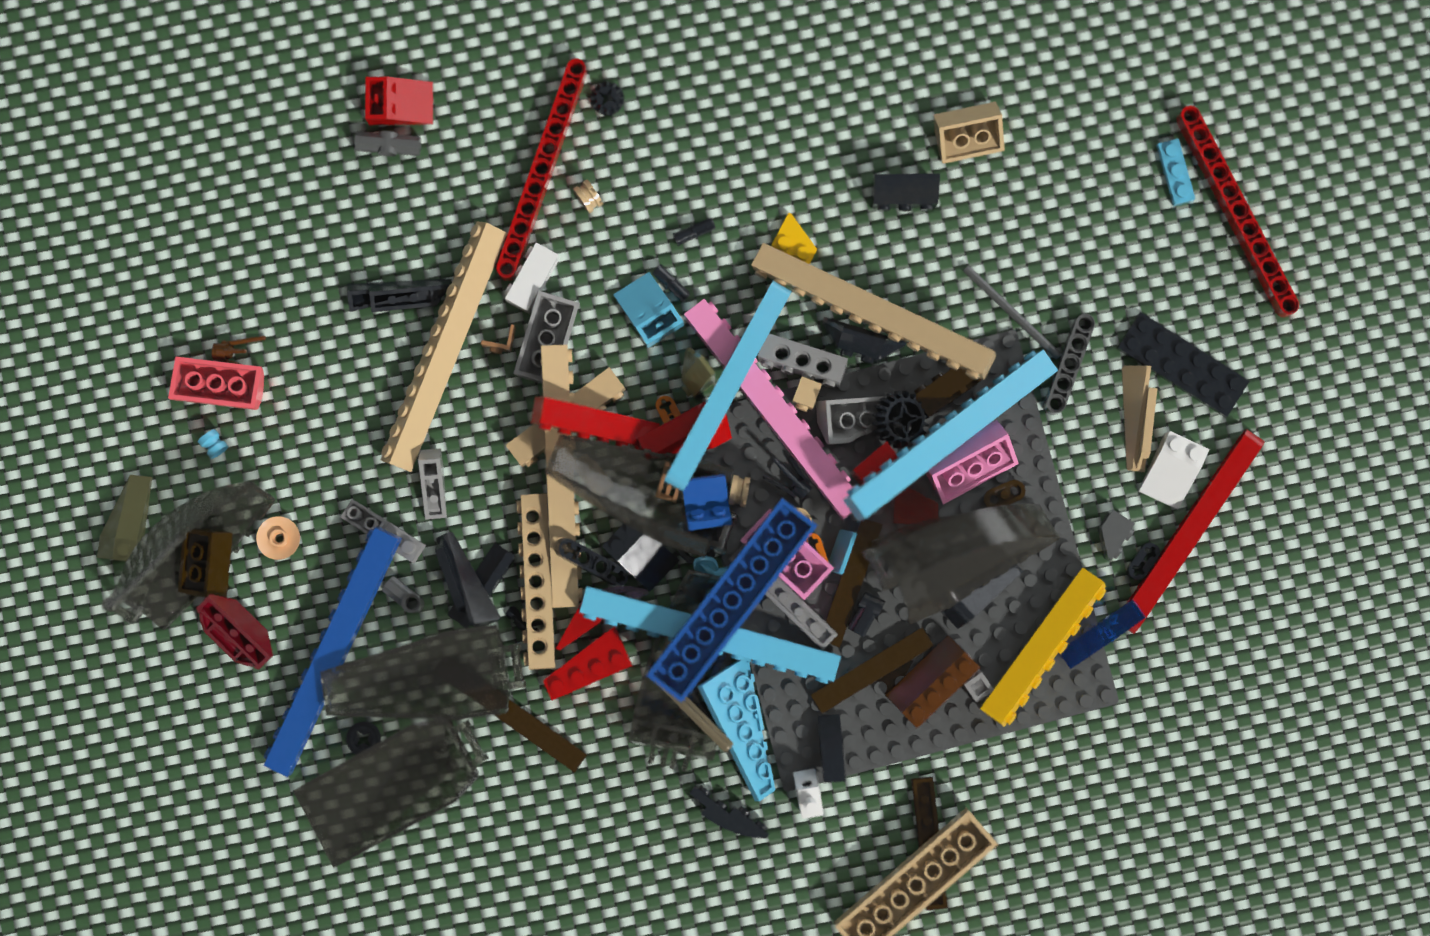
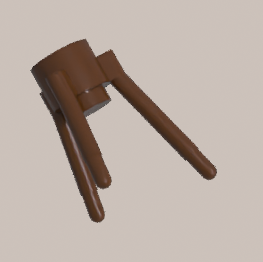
M259 336L214 343L212 346L213 360H220V362L240 364L229 359H232L233 353H246L247 350L233 349L232 345L265 340L266 337Z

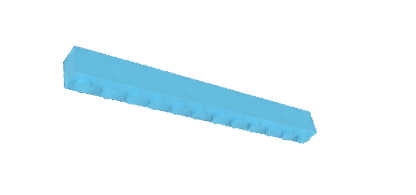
M1033 350L1025 355L1023 363H1015L1008 368L1009 373L1006 376L1003 374L999 375L992 381L994 385L990 388L985 386L976 393L978 397L974 400L970 398L962 403L960 411L956 412L954 410L946 415L944 423L940 424L938 422L929 428L930 433L927 436L922 434L913 441L914 446L910 449L905 447L896 454L898 458L893 462L889 459L880 466L881 471L877 474L872 472L863 479L865 483L860 487L857 484L847 491L848 496L843 501L857 521L867 518L1056 373L1058 369L1046 352L1041 350L1036 353Z
M590 586L586 587L580 613H584V618L596 621V617L605 619L604 623L612 626H617L618 623L626 625L625 629L635 632L643 629L647 631V635L659 638L660 634L668 636V641L673 640L692 615ZM739 628L719 654L723 655V651L731 653V658L744 661V657L753 659V664L764 667L765 663L774 665L773 669L782 672L790 669L795 671L794 675L807 678V675H812L816 677V681L828 684L829 680H835L841 658L836 653L744 628Z

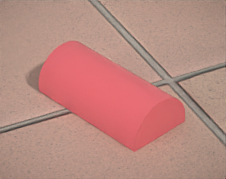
M175 357L168 399L257 410L260 406L264 389L263 368Z

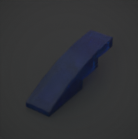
M1132 599L1068 643L1066 649L1060 655L1069 668L1072 669L1146 617Z

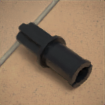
M709 218L695 225L690 224V227L673 233L677 246H680L692 239L698 240L699 236L716 228L713 220Z
M662 264L652 272V275L665 286L664 289H668L680 302L685 301L689 297L690 293L677 281L678 278L673 277Z

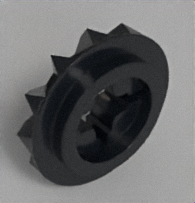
M608 81L598 83L592 89L591 105L599 114L613 115L624 104L623 91L616 83ZM611 91L613 101H607L603 105L604 99L600 94L607 95Z
M358 722L348 730L346 743L350 751L355 755L369 756L375 753L381 745V733L378 727L370 722ZM359 733L363 735L371 733L368 737L369 744L362 743L357 745L361 739Z

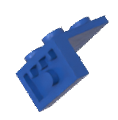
M719 474L691 478L683 491L688 531L732 525L725 475Z

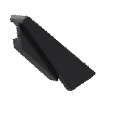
M430 279L347 284L349 311L353 312L371 307V312L437 306L449 285L452 284V280Z
M448 532L437 537L438 546L435 547V552L455 608L463 613L467 612L471 626L477 629L498 621L500 615L454 533Z

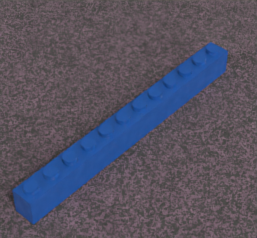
M375 527L374 530L368 532L365 539L368 543L364 550H360L356 558L358 562L356 569H352L347 577L349 583L346 590L342 589L337 600L340 603L337 609H333L330 613L328 620L331 622L327 629L324 628L319 637L321 641L319 648H315L310 656L312 663L309 669L305 668L302 673L301 680L303 682L300 688L297 687L291 697L294 700L291 708L287 707L282 719L285 721L282 727H278L274 733L273 739H275L272 747L267 749L264 755L266 761L263 766L286 777L293 773L402 540L401 537L380 527Z

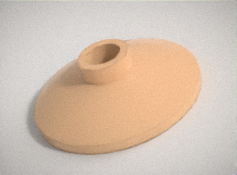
M280 516L269 518L258 529L256 536L258 548L268 558L275 560L286 559L294 554L299 546V529L288 518ZM281 534L284 539L279 543L276 538Z

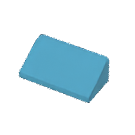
M839 530L828 561L834 567L831 572L839 575L844 573L857 536L855 532Z

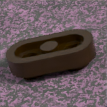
M1019 480L1008 481L988 490L983 496V503L989 510H999L1021 500L1026 492L1025 486ZM1011 487H1015L1017 489L1016 495H1012L1010 493ZM991 496L997 497L998 501L996 504L991 503Z

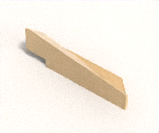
M1151 366L1122 367L1126 466L1129 471L1145 472L1146 458H1149L1151 452L1157 388H1148Z

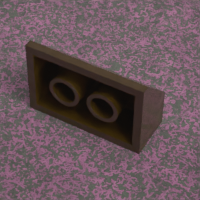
M183 528L179 593L203 598L213 594L227 598L233 533L211 529Z

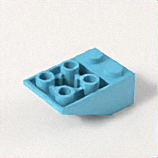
M650 272L613 294L647 348H650L684 326V322Z

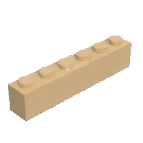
M609 367L574 393V404L605 411L607 409L605 405L611 401L615 403L624 396L625 387ZM533 424L506 444V447L522 467L532 466L538 461L537 457L543 452L545 454V431L538 429L537 424Z

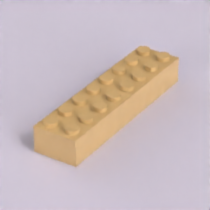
M966 807L835 920V928L842 936H893L998 845L997 842Z

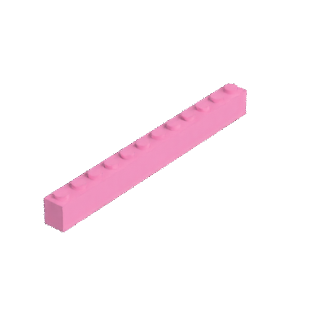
M703 299L684 314V319L723 369H725L741 338L738 335L734 337L729 331L731 326L724 318L721 320L716 314L718 310L711 301L707 303ZM755 358L739 389L843 521L852 514L843 501L848 496L847 491L852 488L849 483L851 481L850 477L844 470L840 472L835 466L837 464L835 458L830 453L827 455L822 449L824 445L817 436L813 438L809 432L811 428L804 419L799 420L795 415L797 413L795 407L790 402L787 404L782 398L784 394L777 385L773 387L769 382L771 377L764 368L762 370L759 369L756 365L758 361Z

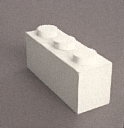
M535 243L534 247H529L525 258H527L523 266L520 265L515 273L516 280L513 284L510 283L504 293L506 295L505 300L528 314L533 309L538 291L544 289L560 260L559 254L538 243Z

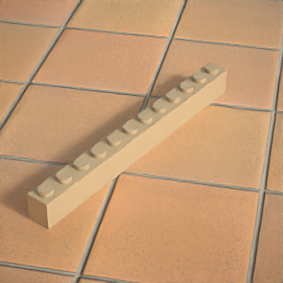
M477 221L471 229V237L463 249L460 264L454 271L455 276L452 284L447 288V296L439 308V316L431 328V336L428 343L422 350V358L414 370L412 383L407 387L405 400L398 409L397 420L390 429V437L387 444L382 449L381 461L409 472L413 469L507 236V232L486 222Z
M765 243L762 244L751 264L757 276L763 279L769 277L784 287L788 286L798 296L804 297V295H807L817 305L823 306V304H826L836 314L842 315V313H845L855 323L861 324V322H864L874 332L880 333L883 331L888 334V338L895 342L902 340L908 343L907 347L918 352L921 349L927 352L926 355L933 360L938 361L940 358L946 361V365L952 369L958 370V368L966 371V375L973 379H978V377L985 379L996 357L995 351Z
M568 345L541 346L543 397L574 403V393L569 391V384H573V371H569L568 362H572V349H568ZM551 428V431H544L552 607H579V601L583 600L582 588H578V579H582L581 568L560 558L554 551V545L560 538H569L576 541V536H580V525L575 523V514H579V503L574 501V493H578V480H573V471H577V458H572V449H576V436H571V433L570 435L557 433L558 429ZM565 544L562 545L565 552H574V550L567 548Z

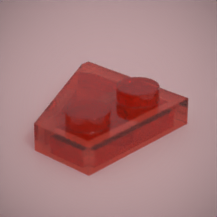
M906 487L894 496V524L938 525V503Z

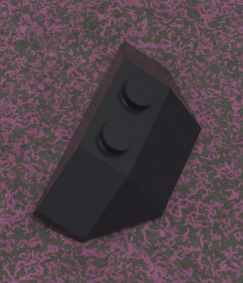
M824 317L822 321V326L835 349L840 351V355L852 358L853 355L861 357L860 361L868 364H873V361L879 362L903 349L906 345V342L902 340L895 342L888 338L887 335Z

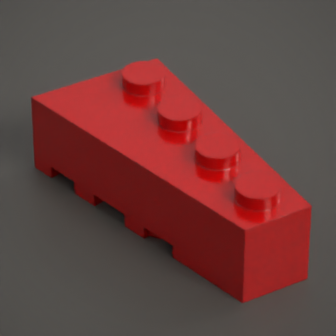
M612 627L543 680L551 701L633 666L617 627Z

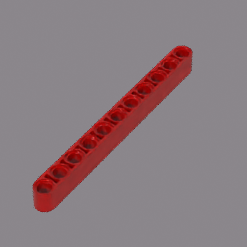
M571 59L566 66L501 251L496 269L499 276L505 281L513 280L516 277V270L521 265L583 88L587 70L585 63L581 59ZM574 67L582 68V72L579 74H573L571 70ZM569 86L575 88V92L572 94H566L564 90ZM561 106L569 108L565 114H560L557 110ZM553 126H560L562 128L558 134L550 132ZM550 145L555 148L551 154L543 152L546 146ZM541 165L548 167L544 174L536 172L537 168ZM534 185L541 187L537 194L529 192L530 188ZM526 205L534 207L530 214L523 213V208ZM519 225L527 227L523 234L516 233V228ZM512 245L520 247L519 252L516 254H510L508 252L509 248ZM505 265L513 267L510 274H503L501 272Z
M1186 106L1178 114L1176 121L1275 313L1284 318L1294 314L1299 308V302L1200 111L1195 106ZM1184 114H1190L1193 121H1187L1184 118ZM1194 132L1202 135L1201 141L1194 137ZM1204 151H1209L1212 154V159L1205 158ZM1219 170L1222 178L1215 177L1213 171ZM1224 188H1227L1231 191V197H1227L1224 195ZM1234 207L1241 210V216L1234 214ZM1243 226L1251 229V235L1244 233ZM1253 245H1258L1261 248V254L1253 251ZM1263 264L1270 266V273H1266L1263 270ZM1273 283L1280 285V292H1276L1273 289ZM1283 302L1290 304V311H1286L1283 308Z
M1248 429L1243 431L1161 551L1154 566L1147 576L1142 579L1117 616L1116 623L1132 634L1137 632L1265 443L1264 440Z

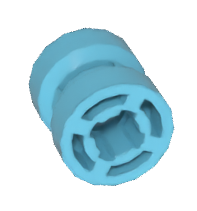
M216 429L207 432L198 440L201 447L208 449L207 455L210 459L218 457L229 447L225 441H220V434Z

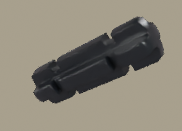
M511 606L505 615L510 620L513 619V623L522 632L527 630V622H522V613L519 614V610L515 606ZM531 624L534 631H540L538 628L533 627L534 624Z

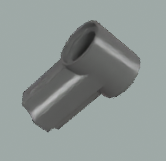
M392 576L384 585L382 591L402 606L405 611L419 613L423 610L424 599L395 576ZM415 597L418 605L415 609H410L408 602L411 598Z

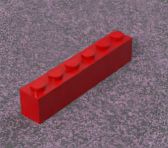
M535 397L530 422L537 424L538 429L551 431V428L558 429L557 433L570 435L573 432L577 433V438L590 440V437H595L596 442L609 444V441L615 442V446L628 448V445L634 446V450L639 452L643 451L637 439L660 425L659 423L548 397Z

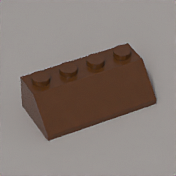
M947 635L885 696L916 728H919L980 667Z

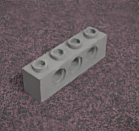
M770 333L758 353V362L763 367L769 369L776 367L787 375L798 374L813 381H820L822 385L828 388H840L848 364V358ZM785 352L788 356L785 359H778L776 354ZM804 358L808 363L805 366H799L796 361ZM819 365H826L828 371L821 373L817 370V367Z

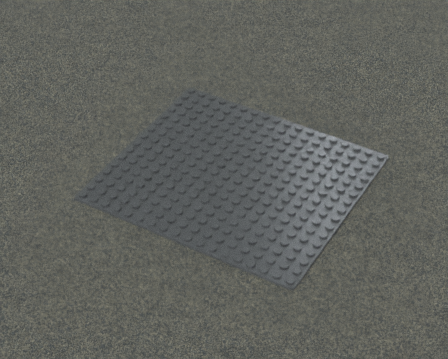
M1015 330L972 340L995 351L996 357L985 379L930 418L925 419L929 426L923 428L926 431L924 436L930 433L928 429L936 423H944L946 415L954 410L956 412L962 409L961 404L966 400L977 398L978 395L976 393L985 386L990 388L994 385L992 381L999 375L1003 374L1006 376L1009 373L1008 368L1017 362L1021 364L1025 361L1018 334ZM926 352L845 373L840 388H828L821 385L816 401L886 396L887 393H894V391H901V393L902 391H908L909 395L915 394L914 391L921 385L925 384L927 387L933 382L931 379L940 372L945 374L951 369L946 365V361L940 358L938 361L933 360L926 355ZM798 386L781 390L784 394L782 397L787 404L790 402L795 407L796 404H793L792 401ZM1033 390L992 421L997 420L1008 433L1019 464L944 505L925 472L865 518L883 526L841 646L839 648L828 644L824 648L825 651L841 656L835 680L923 627L934 646L912 659L913 663L906 675L948 635L966 653H969L971 658L980 667V671L993 689H995L1082 569ZM749 400L731 403L726 415L732 439L713 449L706 450L698 463L701 477L725 475L728 503L733 475H738L742 479L745 477L750 478L746 507H740L739 504L729 505L732 525L714 527L724 566L728 567L732 563L729 558L743 545L740 540L782 498L794 508L805 509L811 516L812 522L818 525L812 533L817 534L821 538L829 561L839 530L843 529L857 533L861 520L857 521L855 516L850 514L842 521L812 481L809 483L813 487L812 490L800 500L798 497L794 499L787 492L765 480L763 476L767 475L793 490L790 487L793 482L773 462L774 458L782 463L796 479L800 478V476L788 459L792 455ZM816 401L812 410L808 409L807 412L796 409L797 413L795 415L800 421L804 419L811 428L809 432L813 438L817 436L823 443L824 447L822 449L827 455L830 453L837 461L835 466L840 472L844 470L850 477V485L853 487L858 484L860 487L861 485L850 473L885 443V440H879L881 433L876 434L872 431L849 443L827 444L817 424ZM907 407V411L909 412V414L912 415L910 409ZM901 418L895 422H901L902 420H906L907 418ZM889 425L892 432L895 435H897V433H895L894 428L891 425ZM899 447V449H894V448H893V450H894L896 453H898L900 450H902L900 447ZM799 466L805 477L808 480H810V478L806 475L803 469ZM1011 480H1019L1024 484L1026 492L1021 500L995 511L985 507L983 496L988 490ZM1011 487L1010 493L1012 495H1016L1017 489L1015 487ZM991 496L990 498L991 503H997L996 496ZM808 537L807 543L816 551L815 544L818 543L817 539L813 540L812 537ZM1010 555L1023 572L970 622L957 629L943 612L968 592L1004 557ZM830 572L814 591L803 600L824 621L827 619L842 574ZM867 590L885 600V604L878 617L874 618L865 637H862L849 630L848 627L858 610L857 606ZM766 595L762 597L740 626L751 631L821 649ZM1094 609L1088 618H1083L1079 623L1081 627L1076 635H1071L1066 641L1068 643L1066 649L1061 654L1058 653L1055 656L1053 667L1049 671L1045 670L1042 674L1040 685L1036 689L1032 688L1028 695L1030 697L1023 707L1019 706L1015 713L1017 715L1010 725L1006 724L1005 727L980 709L990 694L976 703L964 685L944 702L919 728H916L885 696L887 686L881 681H875L822 714L811 694L826 686V683L816 681V677L812 675H807V678L794 675L795 671L786 669V672L773 669L774 665L765 663V667L753 664V659H751L750 664L783 789L787 792L796 790L793 772L815 768L818 784L823 782L818 726L819 715L840 714L845 775L849 776L1117 704L1119 699ZM898 676L895 679V685L905 676ZM811 782L803 783L802 786H810Z

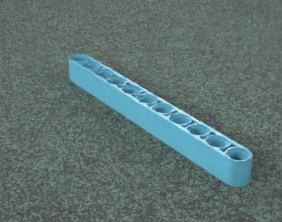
M772 281L664 481L684 491L792 291Z

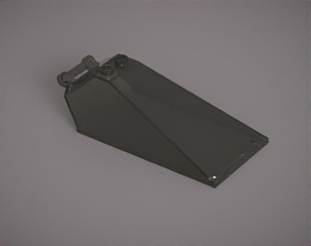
M448 718L413 723L293 790L333 868L450 806L469 789L479 776L476 765L489 759L487 753L482 751L474 736L469 720L457 726H454L451 719ZM460 731L463 732L476 756L473 760L458 734Z

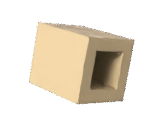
M801 377L792 401L793 404H796L795 408L807 412L808 409L812 410L822 384Z

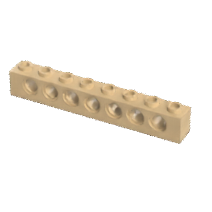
M547 494L521 495V500L517 501V514L521 513L522 522H518V535L523 536V543L519 544V557H524V565H520V578H525V587H521V600H526V609H522V622H527V630H523V644L528 643V652H524V665H529V670L555 669ZM529 512H536L539 515V519L531 523L526 519V516ZM531 533L539 535L540 540L537 544H530L527 537ZM531 555H538L541 558L540 564L537 566L530 565L528 562ZM533 576L540 577L542 580L541 586L537 588L532 587L529 584L530 579ZM540 598L543 601V606L540 609H533L530 605L532 599ZM539 619L543 621L544 628L541 631H534L531 624L534 620ZM536 641H541L545 644V650L542 653L533 651L532 646Z

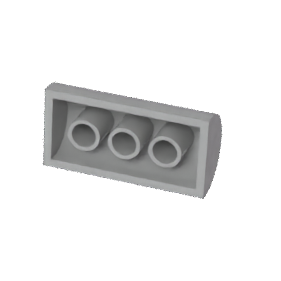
M538 291L513 374L542 384L541 346L568 344L580 303Z

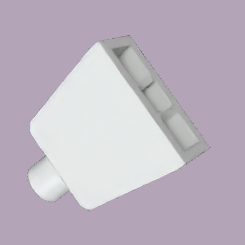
M815 768L793 772L802 819L824 815ZM811 782L810 786H802V784Z

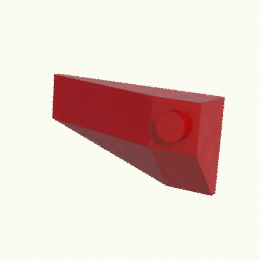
M707 401L639 437L637 441L646 458L679 453ZM726 414L706 450L713 449L732 439Z

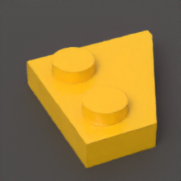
M788 213L771 246L810 264L817 252V248L793 215Z

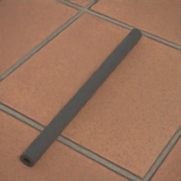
M969 265L964 269L963 272L1054 359H1057L1062 354Z

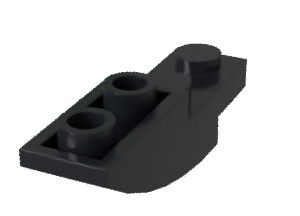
M695 785L690 791L693 797L706 806L701 814L718 826L733 833L753 838H767L769 836V833L766 831L768 827L759 820L755 823L749 818L751 813L742 806L739 809L734 806L728 812V806L719 799L714 801L709 797L711 792L701 785L698 788Z

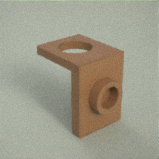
M511 324L507 345L481 340V346L489 348V352L495 354H502V351L511 353L516 331L515 325Z

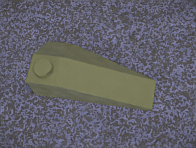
M690 347L685 349L681 378L683 385L681 388L688 397L692 395L695 399L715 384V372L701 354L695 352Z
M129 476L100 535L97 558L141 563L152 477Z

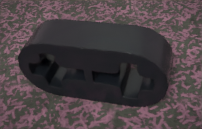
M1143 544L1127 567V574L1131 579L1141 580L1147 576L1160 556V549L1156 544ZM1152 547L1154 557L1150 556L1145 561L1144 557L1147 553L1144 550L1145 548L1150 549ZM1142 562L1143 565L1140 568L1142 574L1134 575L1133 566L1137 567Z

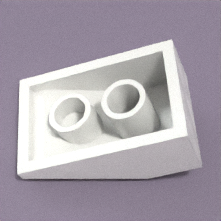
M1171 431L1165 433L1138 492L1178 510L1201 470L1210 449Z

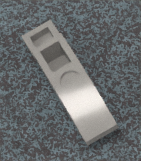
M351 499L341 515L342 519L366 534L370 530H374L375 527H380L401 537L402 540L396 553L414 564L426 546L353 499Z

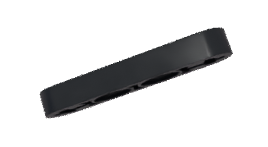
M560 538L556 541L554 551L560 558L611 585L623 586L628 581V572L622 566L572 539ZM565 544L567 548L574 550V552H565L562 545ZM584 551L587 554V560L581 564L578 557ZM599 561H602L605 566L601 573H598L596 570V564ZM610 571L618 573L621 576L620 580H616L615 576L609 574Z

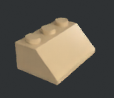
M996 102L933 115L935 135L942 164L1005 151L1002 113Z

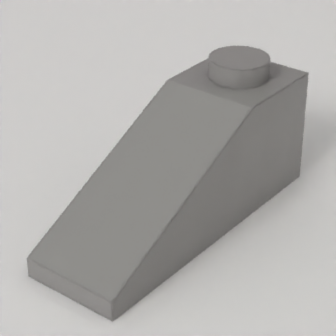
M441 448L420 450L418 463L425 520L447 518Z

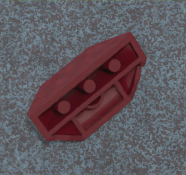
M210 594L196 608L203 631L234 662L259 670L273 657L268 630L237 600Z

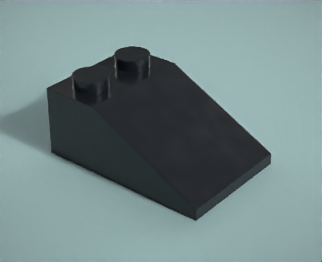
M633 515L602 546L649 591L680 561Z

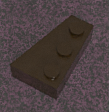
M950 368L951 370L945 374L940 372L931 379L933 382L927 387L923 384L914 391L916 401L922 402L921 408L925 409L924 414L930 418L983 379L980 377L973 379L966 375V371L958 368V370Z

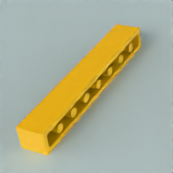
M1082 567L980 709L983 713L1003 727L1006 724L1010 725L1017 715L1015 713L1019 706L1023 707L1030 697L1028 695L1032 688L1036 689L1040 685L1042 674L1045 670L1049 671L1053 667L1055 656L1058 653L1061 654L1068 645L1066 641L1071 635H1076L1081 627L1079 623L1083 618H1088L1092 613V605L1096 600L1100 601L1105 595L1106 585L1104 581Z

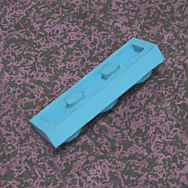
M1179 138L1158 143L1156 146L1173 206L1194 201L1195 195Z

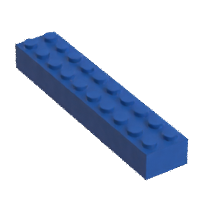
M783 498L780 499L653 664L646 676L682 703L818 525Z

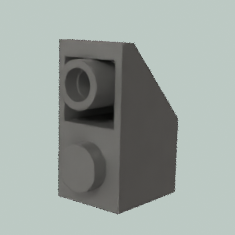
M1109 510L1098 527L1104 559L1107 561L1118 558L1123 550L1120 546L1124 540L1128 541L1134 533L1132 528L1135 523L1115 510Z

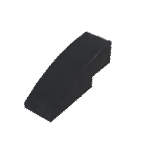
M840 714L819 715L818 726L823 782H846Z

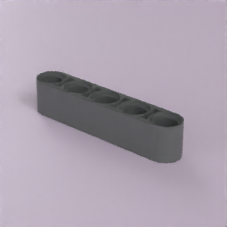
M1081 314L1072 323L1056 367L1058 371L1054 373L1044 401V410L1049 415H1057L1062 412L1068 402L1095 327V320L1089 314ZM1080 320L1087 321V330H1083L1080 328ZM1075 339L1081 343L1080 350L1072 347V340ZM1069 359L1074 363L1073 370H1068L1065 367V360ZM1059 379L1066 382L1067 388L1065 390L1058 388L1057 381ZM1051 399L1059 402L1058 410L1050 407Z

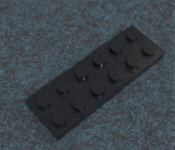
M1141 312L1137 315L1117 347V350L1139 364L1151 366L1152 372L1225 418L1228 417L1250 382Z

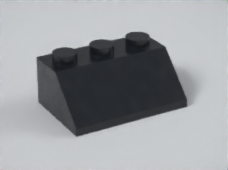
M875 174L872 181V209H877L879 212L890 211V208H898L902 212L911 211V208H920V211H932L938 205L940 174Z

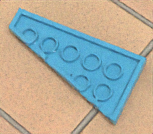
M744 657V661H735L697 687L717 727L733 742V746L729 751L754 800L761 801L775 791L771 764L768 763L766 755L768 747L767 742H764L762 730H764L759 699L755 695L753 685L755 678L754 674H751L749 664L751 659Z

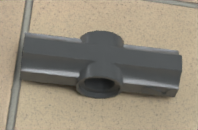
M381 131L380 133L356 132L355 135L356 151L373 152L388 157H394L397 154L420 156V136L399 135L391 131Z

